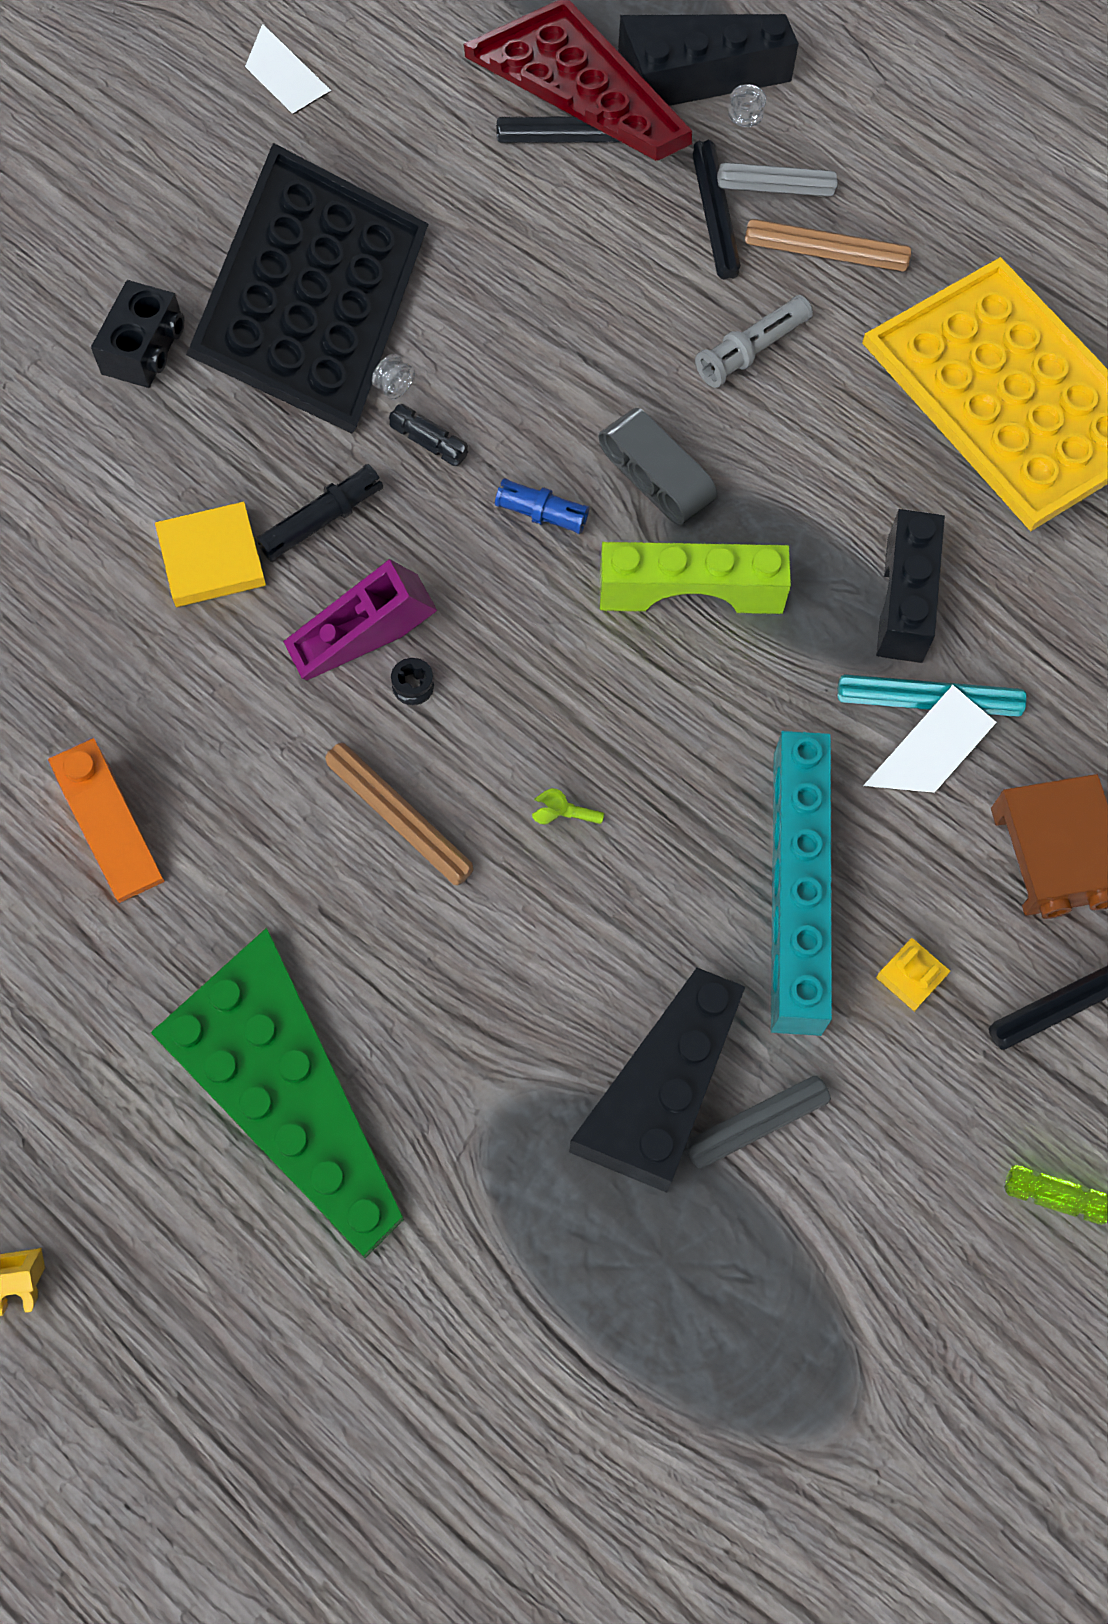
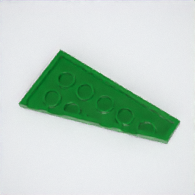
M266 927L150 1033L352 1246L366 1258L404 1219Z

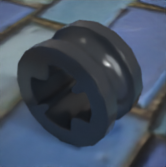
M407 658L398 662L392 669L391 682L393 694L400 702L407 705H418L427 701L433 694V672L427 662L418 658ZM413 674L416 680L420 679V686L412 688L409 683H405V676Z

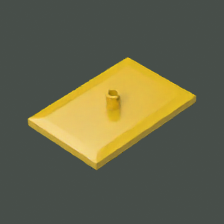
M1001 257L865 333L862 344L1030 532L1108 484V369Z

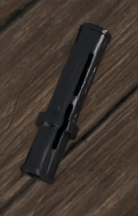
M365 464L363 468L339 484L334 485L330 483L324 487L325 493L263 534L256 536V543L262 545L259 548L270 562L275 561L276 558L339 516L345 519L351 515L353 507L384 488L380 480L378 482L375 481L380 477L369 464Z

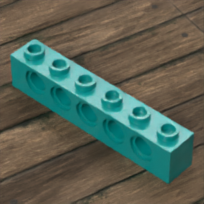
M781 731L774 752L771 1033L822 1036L832 1020L831 734Z

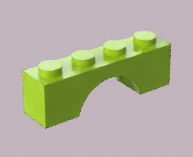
M602 542L600 560L601 611H646L654 603L667 597L682 594H703L725 600L733 606L737 613L783 614L791 587L789 545Z

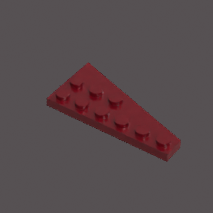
M557 0L463 44L465 58L655 161H659L692 145V130L570 0Z

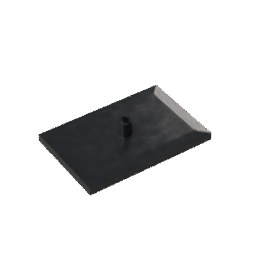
M273 143L186 356L352 434L358 425L429 224Z

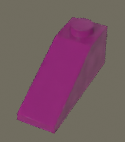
M389 559L283 642L301 678L309 680L402 638L435 613L437 609L418 574Z

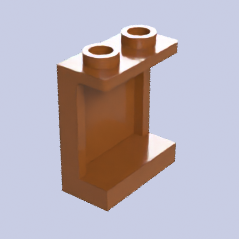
M1098 774L1004 789L991 807L996 826L1007 824L1028 893V899L1022 905L1025 916L1041 913L1042 918L1050 919L1068 914L1072 911L1073 907L1089 905L1090 910L1108 908V803Z

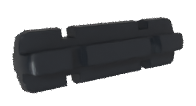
M398 404L389 415V425L391 428L403 435L409 433V439L433 454H443L441 459L452 466H459L468 454L466 442L455 435L448 437L449 432L420 414L414 416L416 411L404 404Z

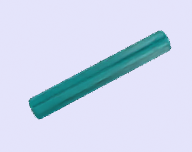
M846 674L840 677L837 686L838 700L843 703L931 710L949 688L954 685L986 714L1019 717L1025 711L1027 704L1026 691L1019 688Z

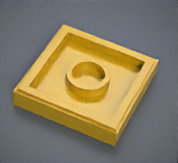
M244 501L155 522L172 599L176 607L266 586Z

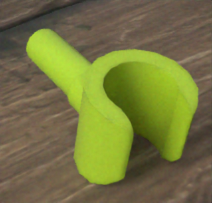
M548 789L534 798L535 801L542 802L548 807L540 808L532 814V818L539 824H549L560 816L573 817L601 824L603 821V812L568 803L566 796L558 789Z

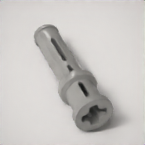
M796 295L789 302L763 317L745 331H732L725 335L723 342L712 350L705 349L699 352L695 357V364L701 378L709 386L717 388L723 385L726 377L737 369L744 370L750 367L757 353L812 318L813 311L809 301L802 295ZM778 322H781V324H779L769 332L764 333L766 330H768Z

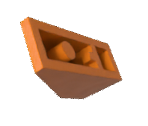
M94 738L49 758L48 761L63 794L118 903L165 882L112 769Z

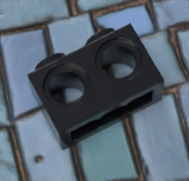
M126 280L91 345L101 375L150 388L156 374L161 373L165 368L167 353L174 339H179L184 329V315L180 311L175 293Z

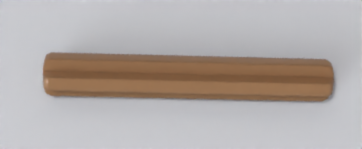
M758 219L749 220L745 235V243L752 246L900 272L907 270L911 258V247L907 245Z
M338 743L328 751L325 756L327 766L453 885L462 884L473 872L472 862L345 743Z

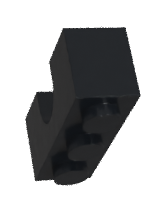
M898 509L887 539L884 577H889V584L879 621L877 657L923 663L935 637L945 515Z

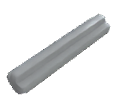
M724 162L720 165L717 174L718 186L722 189L830 197L834 195L838 185L836 173L832 170Z

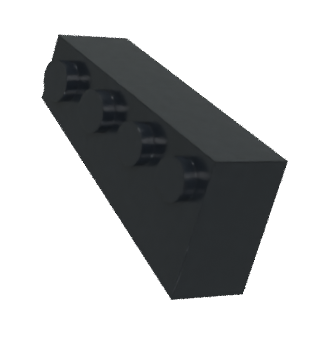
M786 14L620 15L618 52L669 106L792 81L799 43Z
M696 968L570 1141L569 1153L667 1193L746 986Z

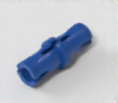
M506 478L501 481L500 484L503 488H498L495 506L532 517V522L542 525L544 521L574 531L577 534L582 533L584 529L582 524L585 525L587 522L589 506L554 496L552 494L553 491L547 488H542L539 491L512 482Z

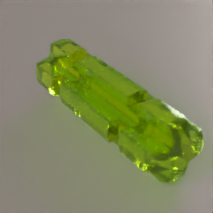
M1013 1165L1009 1169L1004 1186L1009 1196L1024 1201L1031 1197L1036 1205L1074 1217L1081 1213L1084 1215L1083 1220L1099 1225L1108 1222V1194L1094 1189H1089L1088 1192L1082 1191L1083 1186L1043 1173H1040L1037 1177L1033 1175V1170L1018 1165Z

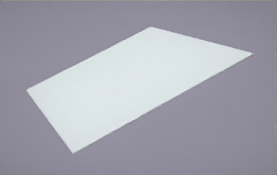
M262 24L245 67L292 114L331 91Z
M952 685L863 786L935 793L997 722Z

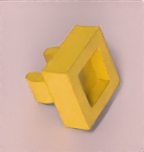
M911 938L878 973L876 978L915 1012L951 971L917 941Z
M42 1248L0 1254V1316H3L8 1307L6 1296L13 1294L20 1296L23 1300L25 1313L32 1311L38 1299L36 1285L45 1269Z

